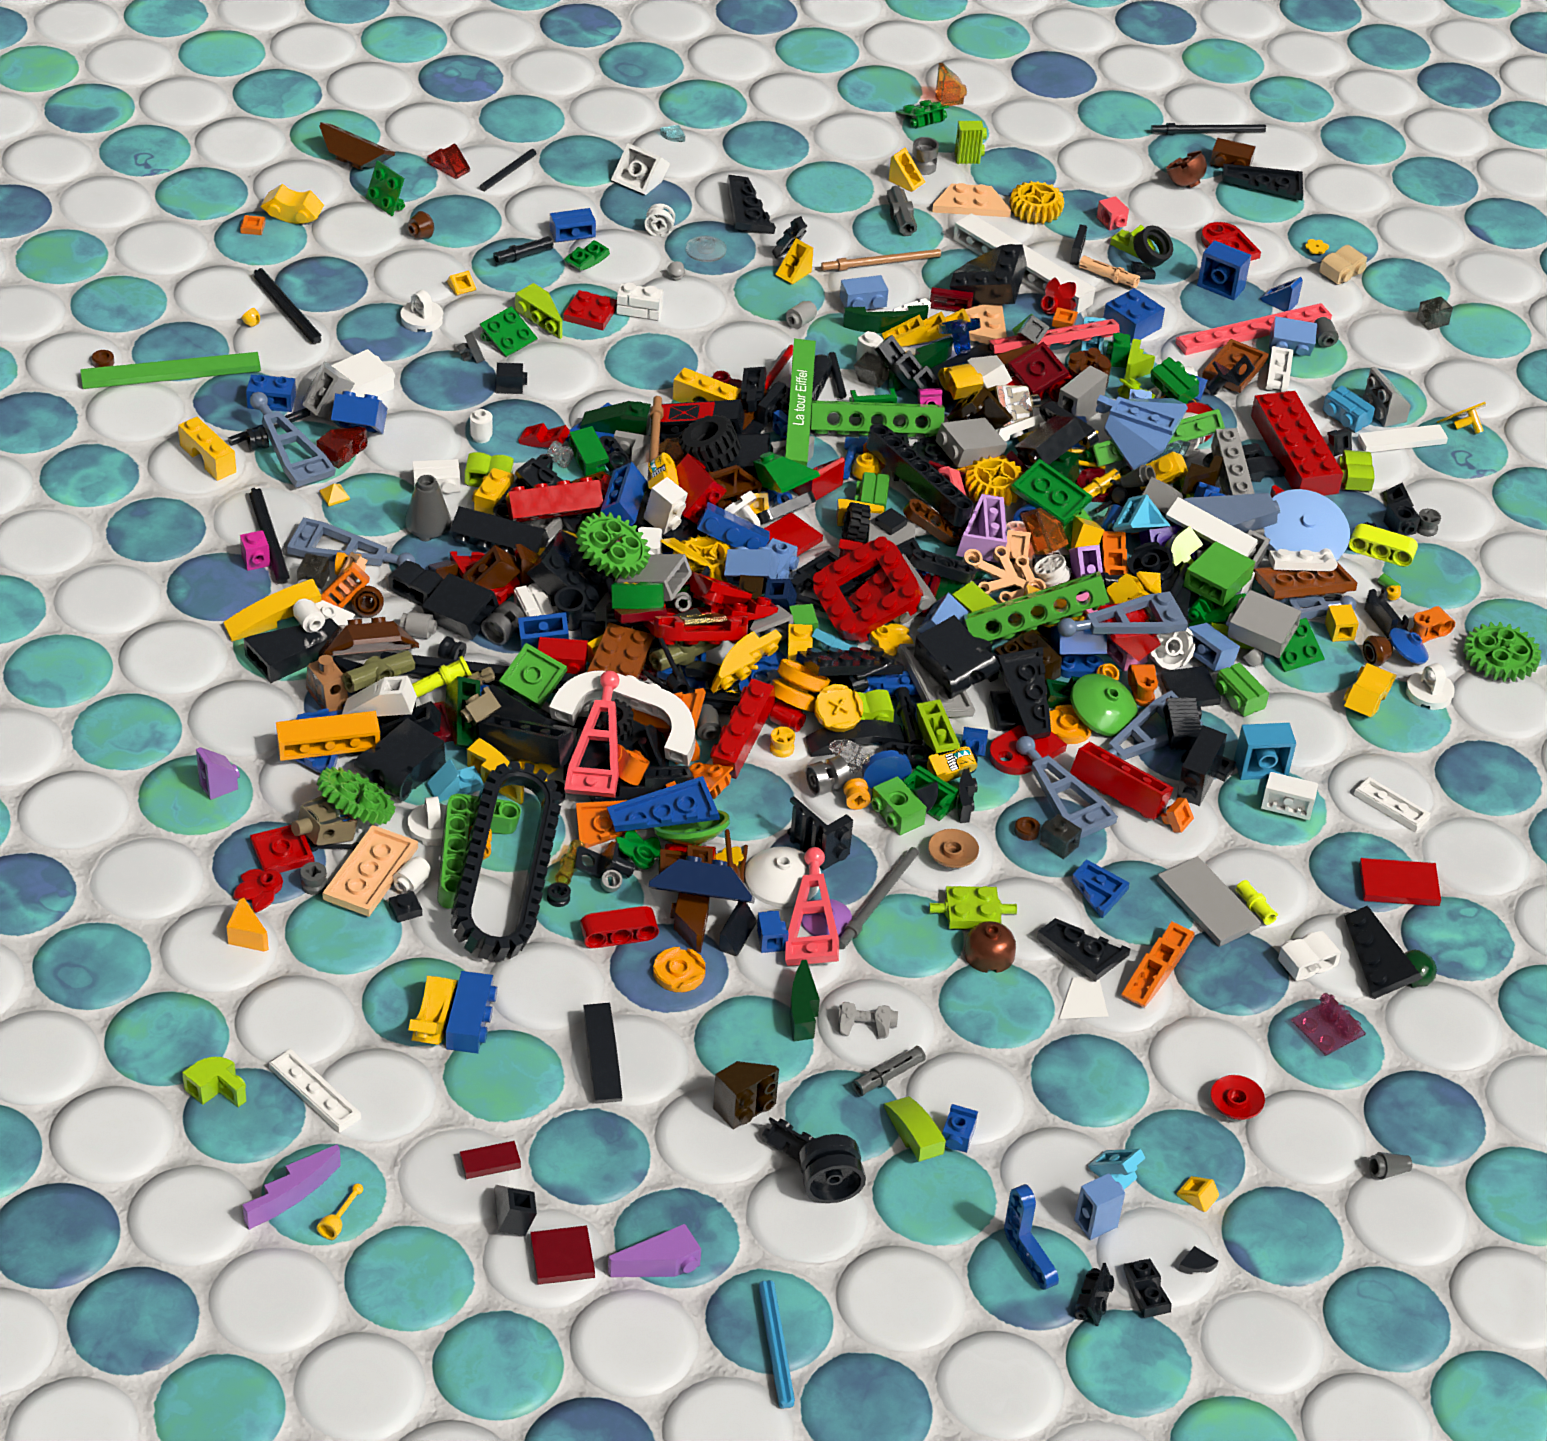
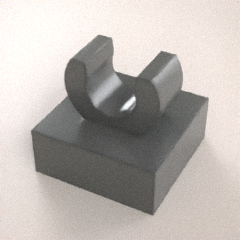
M473 333L464 335L467 343H461L457 346L463 360L469 361L474 356L477 363L484 361V356Z

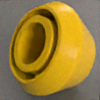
M864 453L857 457L851 467V472L858 480L862 481L864 472L877 475L882 473V469L877 457L871 453Z

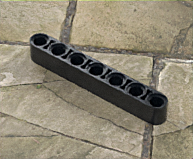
M872 424L869 429L866 448L952 525L956 527L968 526L973 502L891 429L883 424Z

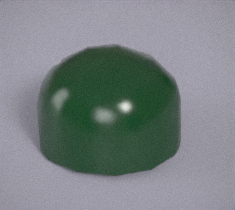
M1416 949L1405 952V955L1423 977L1411 983L1412 987L1428 986L1434 981L1437 973V967L1433 958L1425 952Z

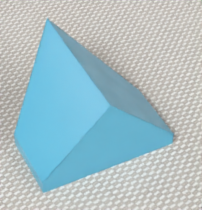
M1146 494L1128 498L1112 529L1114 532L1137 533L1171 525Z

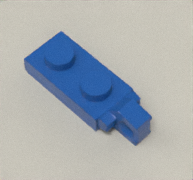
M903 671V674L866 677L869 686L865 693L882 689L887 690L889 695H894V691L897 688L906 687L909 689L910 695H919L908 671Z

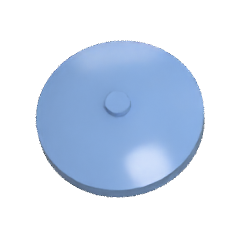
M1303 489L1283 491L1272 498L1273 501L1276 500L1278 502L1280 513L1277 516L1276 524L1264 527V537L1271 539L1268 545L1269 551L1286 549L1289 551L1310 550L1312 552H1320L1322 549L1328 548L1332 551L1336 561L1342 557L1349 544L1350 528L1344 513L1333 501L1319 493Z

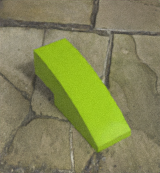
M908 1096L884 1103V1109L905 1147H911L918 1162L944 1154L945 1138L929 1114L914 1099Z

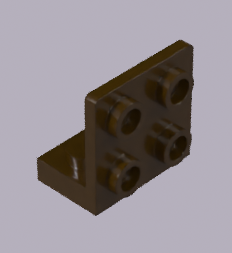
M984 386L960 400L946 417L950 422L965 420L968 417L971 419L986 418L995 430L1013 419V416Z

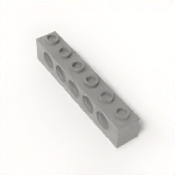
M1216 429L1211 443L1213 458L1215 455L1224 457L1219 476L1222 493L1225 495L1255 494L1238 429ZM1264 528L1254 530V532L1264 536Z

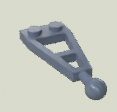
M255 392L251 395L250 404L254 409L260 410L263 413L262 424L284 473L295 488L335 476L336 469L327 456L281 412H272L267 405L268 398L264 393ZM277 423L286 433L278 435L273 424ZM297 442L312 458L291 464L283 445Z
M303 517L287 546L288 554L308 559L335 561L337 552H343L346 555H350L353 552L361 554L362 558L368 560L367 565L381 566L383 561L397 564L398 567L404 561L416 563L414 556L410 553H402L400 555L387 553V547L326 522ZM323 534L348 543L345 551L316 548ZM358 548H360V549H363V550H365V551L371 552V553H373V554H370V553H360V552H356V551H357Z
M1169 591L1145 595L1089 613L1086 620L1074 621L1071 618H1064L1058 624V631L1064 637H1071L1076 631L1090 629L1092 634H1166L1186 631L1188 622ZM1150 607L1158 622H1130L1126 614ZM1114 617H1115V619H1116V621H1117V622L1099 623V622H1101V621H1105V620H1108V619H1111V618H1114Z
M1259 593L1273 599L1268 593ZM1317 596L1289 597L1283 600L1274 599L1302 611L1300 619L1326 616L1328 607L1332 605L1351 604L1353 610L1356 609V601L1351 596H1343L1339 601H1325L1324 597Z
M1171 690L1146 707L1109 742L1108 752L1126 760L1168 745V734L1151 739L1140 726L1155 712L1164 719L1163 707L1166 698H1178ZM1131 735L1139 743L1125 749L1120 746Z
M1023 736L1017 740V751L1021 755H1028L1033 761L1031 766L1032 772L1061 824L1076 841L1117 822L1118 816L1102 798L1049 755L1042 758L1035 750V741L1031 737ZM1048 769L1060 780L1051 783L1044 770ZM1071 788L1087 801L1090 806L1069 815L1057 793Z

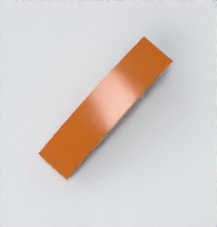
M1103 532L1102 569L1103 572H1107L1109 575L1128 574L1126 532Z
M1171 921L1163 936L1157 939L1150 953L1145 954L1121 996L1145 1008L1182 958L1195 937V932Z

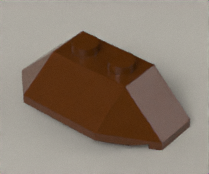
M320 122L319 127L328 151L336 155L335 159L346 163L350 161L352 162L351 166L363 170L364 167H375L377 160L382 163L395 156V151L333 124Z
M738 465L709 473L718 484L727 490L716 503V506L722 509L727 508L733 502L735 503L749 491L761 493L762 483Z
M386 617L371 618V623H362V619L347 620L348 625H340L319 650V656L419 648V643L394 621H386Z

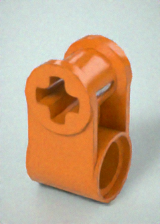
M1435 606L1429 610L1415 613L1413 617L1414 626L1409 632L1418 634L1422 639V643L1451 633L1455 627V621L1441 607Z
M1130 664L1128 667V683L1131 686L1136 704L1148 707L1155 700L1154 690L1158 687L1154 664Z
M618 744L619 777L627 783L639 785L650 762L644 758L640 751H629Z

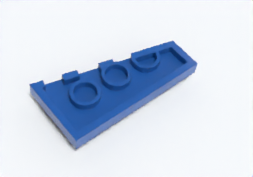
M703 776L607 807L615 832L720 820L718 810Z

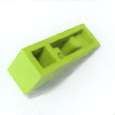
M941 700L918 703L917 724L924 742L935 753L960 749V744Z

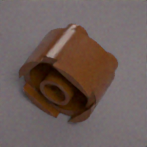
M1090 348L1069 355L1067 370L1073 378L1091 365L1108 374L1107 388L1111 362L1106 356L1101 354L1099 349Z

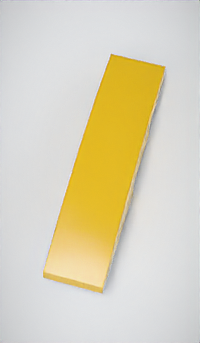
M963 308L947 317H944L942 311L925 320H922L921 316L918 315L881 334L884 340L893 335L902 347L929 342L954 334L972 326V323Z
M313 579L292 585L244 608L224 621V627L232 642L277 628V621L294 616L293 606L298 600L308 599L318 603L322 601L321 594Z

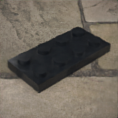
M831 647L824 651L817 648H807V651H797L796 658L798 662L818 676L856 675L887 663L890 664L889 668L873 675L903 674L904 665L897 661L895 656L887 654L880 647H871L870 650H863L857 647L842 650Z

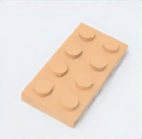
M372 825L324 890L323 900L370 917L394 883V874L417 851L418 841Z

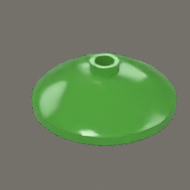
M1096 673L1087 674L1079 678L1072 687L1070 698L1074 712L1087 727L1099 734L1117 736L1138 716L1137 705L1130 691L1121 682L1110 676Z
M718 810L720 820L654 827V832L660 838L677 845L702 846V843L711 841L728 827L730 817L726 812Z

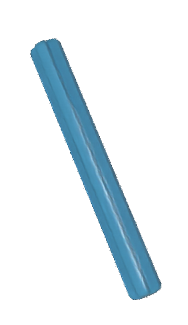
M772 1280L761 1281L759 1293L778 1405L782 1409L792 1408L795 1398L775 1283Z

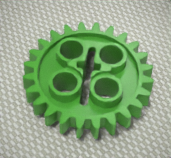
M600 512L598 516L593 513L591 517L587 516L582 521L576 533L578 537L576 543L580 545L578 551L585 552L582 558L590 559V566L597 565L598 572L602 569L605 570L606 576L611 572L616 579L620 574L623 579H626L628 575L634 578L636 573L639 575L646 567L651 556L648 553L650 547L645 546L648 540L641 539L644 533L636 532L637 526H630L628 519L625 522L621 521L620 515L614 518L610 512L607 517L603 512Z
M1490 622L1488 627L1482 623L1480 628L1474 627L1473 632L1469 631L1464 643L1463 653L1466 654V660H1471L1470 666H1477L1476 672L1483 670L1485 671V677L1491 674L1494 680L1501 677L1504 682H1506L1507 678L1515 682L1517 677L1524 680L1525 675L1531 677L1532 672H1536L1541 660L1540 655L1542 651L1539 650V644L1534 643V637H1527L1529 632L1521 633L1520 627L1512 629L1511 624L1503 627L1501 622L1498 623V626Z
M331 767V769L326 768L323 770L317 780L318 790L322 792L321 795L328 798L327 802L333 803L336 809H342L345 815L351 814L353 819L358 817L363 823L367 820L372 825L375 822L381 825L382 823L387 824L395 812V802L390 800L391 796L384 794L385 790L379 788L377 783L369 782V778H362L359 773L355 775L349 769L346 772L341 767L338 770L335 767Z

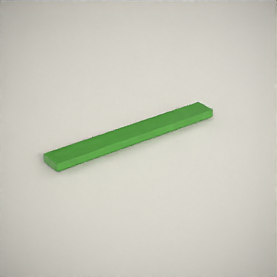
M258 352L80 370L83 389L259 372L261 371Z

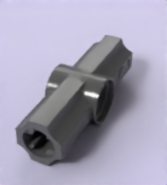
M892 186L890 190H887L891 220L896 221L900 233L904 236H911L917 231L913 203L908 201L904 189H901L900 186Z

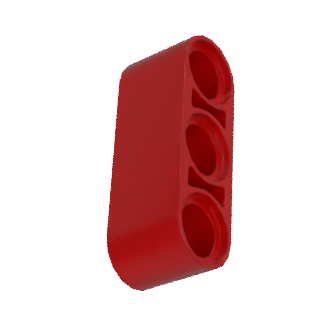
M648 906L591 913L585 915L580 920L584 942L589 948L644 942L656 938L659 934L654 911Z

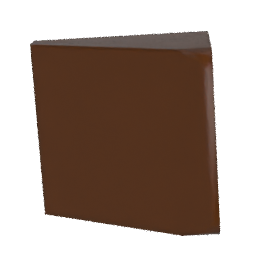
M452 560L428 565L430 571L438 573L443 579L449 573L458 576V565Z

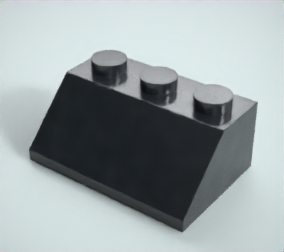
M490 685V691L501 705L500 709L494 714L549 726L569 727L564 722L552 719L551 714L543 708L535 706L510 690L497 685Z

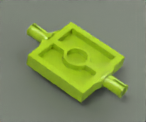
M946 886V899L944 903L929 902V914L944 913L948 919L949 929H972L979 923L986 921L1002 923V914L1017 915V904H1002L998 898L997 887Z

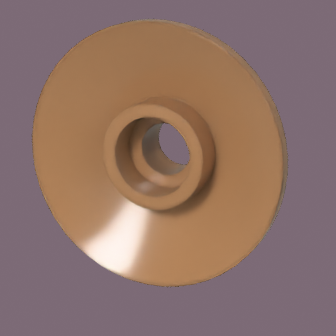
M944 829L931 837L928 850L931 857L937 863L946 867L961 868L972 864L977 859L979 845L976 839L965 831Z

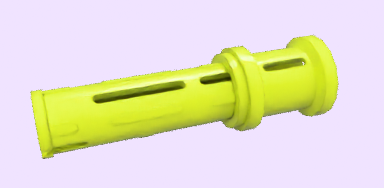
M462 655L459 657V660L447 666L442 665L439 671L412 683V686L418 698L440 686L449 685L457 676L464 677L466 675L471 676L472 674Z

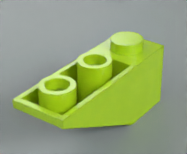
M532 283L515 293V311L557 338H562V319L549 292Z

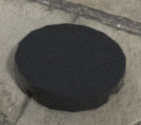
M924 437L920 439V442L913 444L912 449L927 462L933 461L947 467L953 464L952 460L935 441L936 437Z

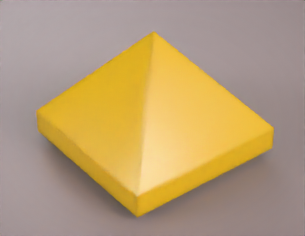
M332 484L319 490L320 495L328 506L350 500L341 484Z
M753 493L757 498L750 505L753 512L758 514L769 509L768 493Z
M1141 571L1136 573L1148 591L1153 594L1161 593L1160 573Z

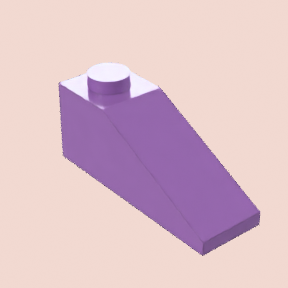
M683 1224L608 1256V1274L610 1277H676L683 1273H690L700 1266L701 1248L687 1226Z

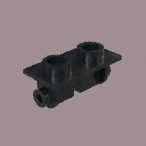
M769 1117L772 1127L771 1129L766 1128L762 1133L765 1143L781 1152L787 1143L790 1144L786 1155L799 1162V1152L805 1144L815 1138L806 1132H802V1134L792 1130L794 1127L781 1118L779 1121H776Z
M1106 1263L1102 1264L1101 1270L1092 1268L1086 1273L1081 1290L1083 1293L1090 1294H1079L1074 1308L1075 1316L1078 1319L1092 1318L1095 1326H1099L1102 1315L1106 1313L1107 1299L1109 1293L1114 1289V1277L1110 1275Z

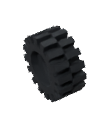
M855 502L849 503L847 512H845V519L843 520L842 539L864 544V539H866V533L869 529L868 525H870V505Z
M615 699L618 721L617 739L618 743H620V739L625 741L627 736L630 737L632 734L634 714L630 705L627 706V703L624 701L619 704V699ZM600 712L594 729L609 731V723L605 722V720H609L608 712Z

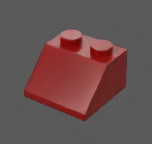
M1117 604L1103 605L1098 607L1097 610L1099 611ZM1145 608L1126 614L1130 622H1150L1149 619L1151 618ZM1114 617V618L1105 620V621H1103V622H1104V623H1108V622H1117V621H1116V619H1115V617ZM1110 634L1112 641L1137 661L1142 660L1161 645L1157 637L1158 634Z

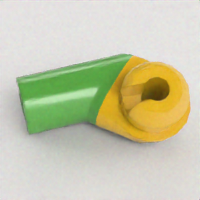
M1383 573L1378 578V583L1386 588L1389 600H1397L1401 596V584Z

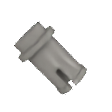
M680 592L674 597V606L679 611H687L692 606V597L686 592ZM685 599L687 604L682 606L679 604V601Z

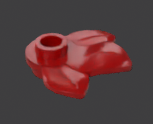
M1056 277L1051 279L1045 288L1046 295L1041 300L1042 310L1049 315L1055 314L1057 307L1073 311L1076 307V303L1072 300L1076 293V283L1067 282L1060 285Z
M260 869L248 870L241 875L243 882L236 887L233 898L234 900L242 898L252 900L253 910L257 913L274 901L275 894L282 888L283 878L276 870L265 872Z

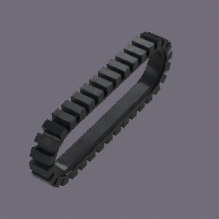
M510 761L508 767L505 763L498 765L495 771L492 770L479 793L475 816L469 834L470 839L467 843L463 859L464 864L460 872L461 877L458 881L454 897L455 902L451 910L453 915L450 920L451 928L457 929L454 934L457 941L460 943L467 940L464 949L471 954L476 948L480 949L478 957L488 960L491 953L494 961H504L506 955L511 959L518 955L520 950L524 949L537 923L536 917L539 913V904L546 881L544 879L548 871L547 866L550 862V853L556 834L555 829L558 825V816L561 810V805H559L561 794L556 792L558 786L553 779L545 781L548 773L542 769L536 774L533 773L535 766L533 764L525 763L523 769H521L519 761ZM519 785L531 790L538 797L541 804V813L515 931L508 936L497 937L481 931L475 925L472 918V904L498 792L504 786Z

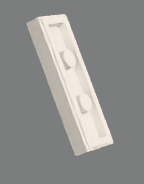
M1370 777L1355 789L1354 796L1414 832H1417L1430 818L1431 813Z

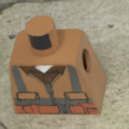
M322 655L318 661L312 662L307 666L306 689L321 709L328 708L329 712L343 709V705L348 698V691L345 689L342 681L343 673L330 655Z

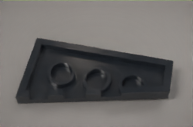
M728 175L727 186L734 229L774 234L776 226L770 222L768 212L763 210V203L761 199L756 197L757 192L749 178Z
M533 457L515 471V475L528 489L534 488L533 486L537 484L547 483V486H554L557 482L564 481L557 476L556 472ZM601 511L562 516L560 518L563 525L571 533L576 534L580 524L587 516L591 517L593 513L598 515Z

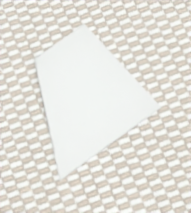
M1073 977L1059 1019L1108 1017L1100 980L1095 982L1089 977Z

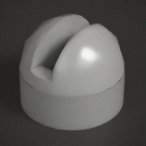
M672 262L667 267L669 276L672 279L680 280L684 277L685 268L682 262Z
M1255 648L1243 658L1249 665L1255 667L1264 661L1263 651Z
M616 870L606 871L601 878V886L607 892L617 891L622 884V876ZM610 877L612 886H609L608 878Z

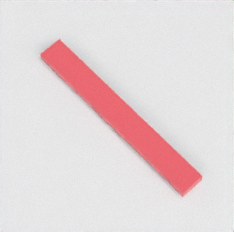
M1322 303L1179 336L1176 337L1175 343L1185 355L1223 347L1230 339L1244 342L1269 336L1275 316L1314 323L1320 317H1327L1331 320L1332 314Z

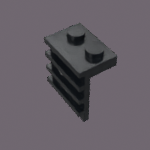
M795 796L790 798V802L794 805L791 828L787 830V833L790 835V842L792 844L798 842L802 852L812 847L820 848L825 855V860L820 866L822 870L827 869L838 861L846 859L850 855L853 819L846 814L827 825Z

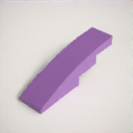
M338 1144L287 1165L286 1176L264 1185V1196L242 1204L244 1222L250 1230L278 1216L322 1185L341 1166Z

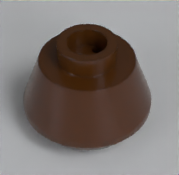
M418 211L409 220V233L415 238L432 237L435 229L432 218L426 212Z
M365 586L352 597L351 605L358 615L367 618L373 617L382 610L384 598L377 588Z
M1368 636L1365 639L1363 654L1369 664L1379 667L1392 655L1393 645L1385 637Z

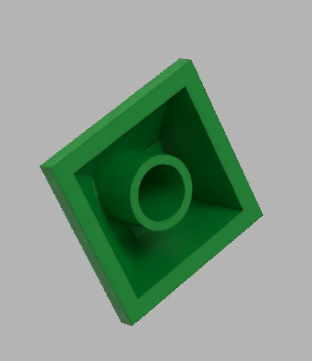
M773 452L764 453L760 456V459L753 461L762 487L779 493L787 492L820 476L818 471Z

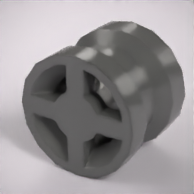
M1422 509L1419 512L1420 520L1417 532L1427 537L1434 536L1438 532L1441 515L1433 509Z
M319 862L305 864L300 870L302 890L310 895L323 893L327 887L325 866Z

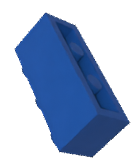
M633 462L613 470L601 508V512L606 517L609 512L612 513L614 518L620 515L621 521L625 522L628 519L630 526L636 522L647 485V480Z
M707 502L697 522L698 530L735 548L758 549L759 547H766L770 539L769 531L710 502Z
M461 971L446 1029L447 1050L478 1054L481 1043H486L488 1028L485 1027L486 1022H491L493 1007L490 1004L491 1002H496L498 990L497 986H493V975Z

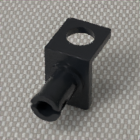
M1246 355L1231 370L1214 361L1212 364L1218 374L1206 384V388L1216 395L1227 382L1239 386L1254 371L1255 367ZM1243 364H1246V365H1247L1246 371H1245L1243 374L1240 375V374H1239V369H1240V367H1241Z
M615 842L602 854L579 846L576 851L574 868L596 878H601L608 870H616L621 875L630 878L635 870V863L617 856L619 843ZM582 855H587L592 859V867H587L583 864Z

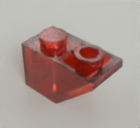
M364 427L331 429L317 440V447L327 456L332 465L338 469L368 446L367 429Z

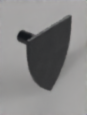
M653 725L645 726L649 742L645 737L638 740V744L644 752L641 754L648 761L657 759L660 766H669V760L665 758L664 746L666 742Z

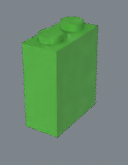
M1215 541L1187 568L1183 586L1223 607L1252 579L1256 561Z

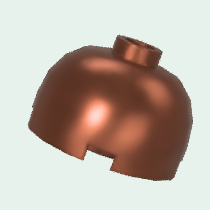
M1201 150L1188 153V157L1183 159L1180 157L1166 167L1169 177L1175 184L1179 186L1189 185L1192 188L1201 183L1200 179L1204 177L1207 170V163Z
M981 922L974 926L967 934L964 946L965 959L978 971L988 973V970H996V973L1003 972L1010 968L1015 959L1016 940L1014 935L1005 925L999 922Z

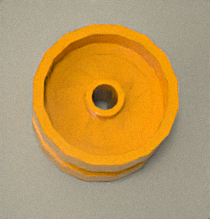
M782 659L777 669L782 678H775L771 683L775 687V697L800 709L815 712L814 704L818 696L816 693H820L825 687L829 686L831 680L826 676L816 675L800 663Z

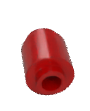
M782 700L775 702L769 714L771 722L781 727H788L795 732L800 731L806 721V715L803 714L801 709Z

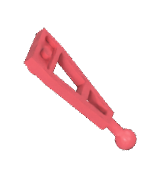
M605 671L600 677V684L603 687L601 700H595L569 763L564 787L565 793L615 798L619 778L616 704L615 701H611L613 690L617 688L620 680L618 674L614 671ZM601 711L608 712L609 731L594 729ZM589 740L609 742L610 770L579 767Z
M818 847L809 848L804 855L805 862L809 865V875H803L788 929L789 936L788 941H786L785 950L787 966L800 965L802 960H807L808 964L839 961L837 928L823 873L819 874V866L823 864L825 855ZM819 886L822 900L807 901L810 887ZM825 912L830 935L797 938L803 914Z

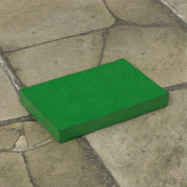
M1040 458L1011 485L1010 489L1063 528L1092 501L1093 497Z

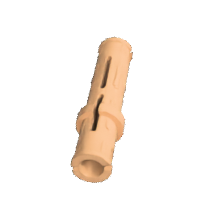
M1085 255L1082 256L1079 262V268L1107 277L1117 284L1122 283L1137 288L1140 282L1139 275L1129 273L1122 267L1116 268Z

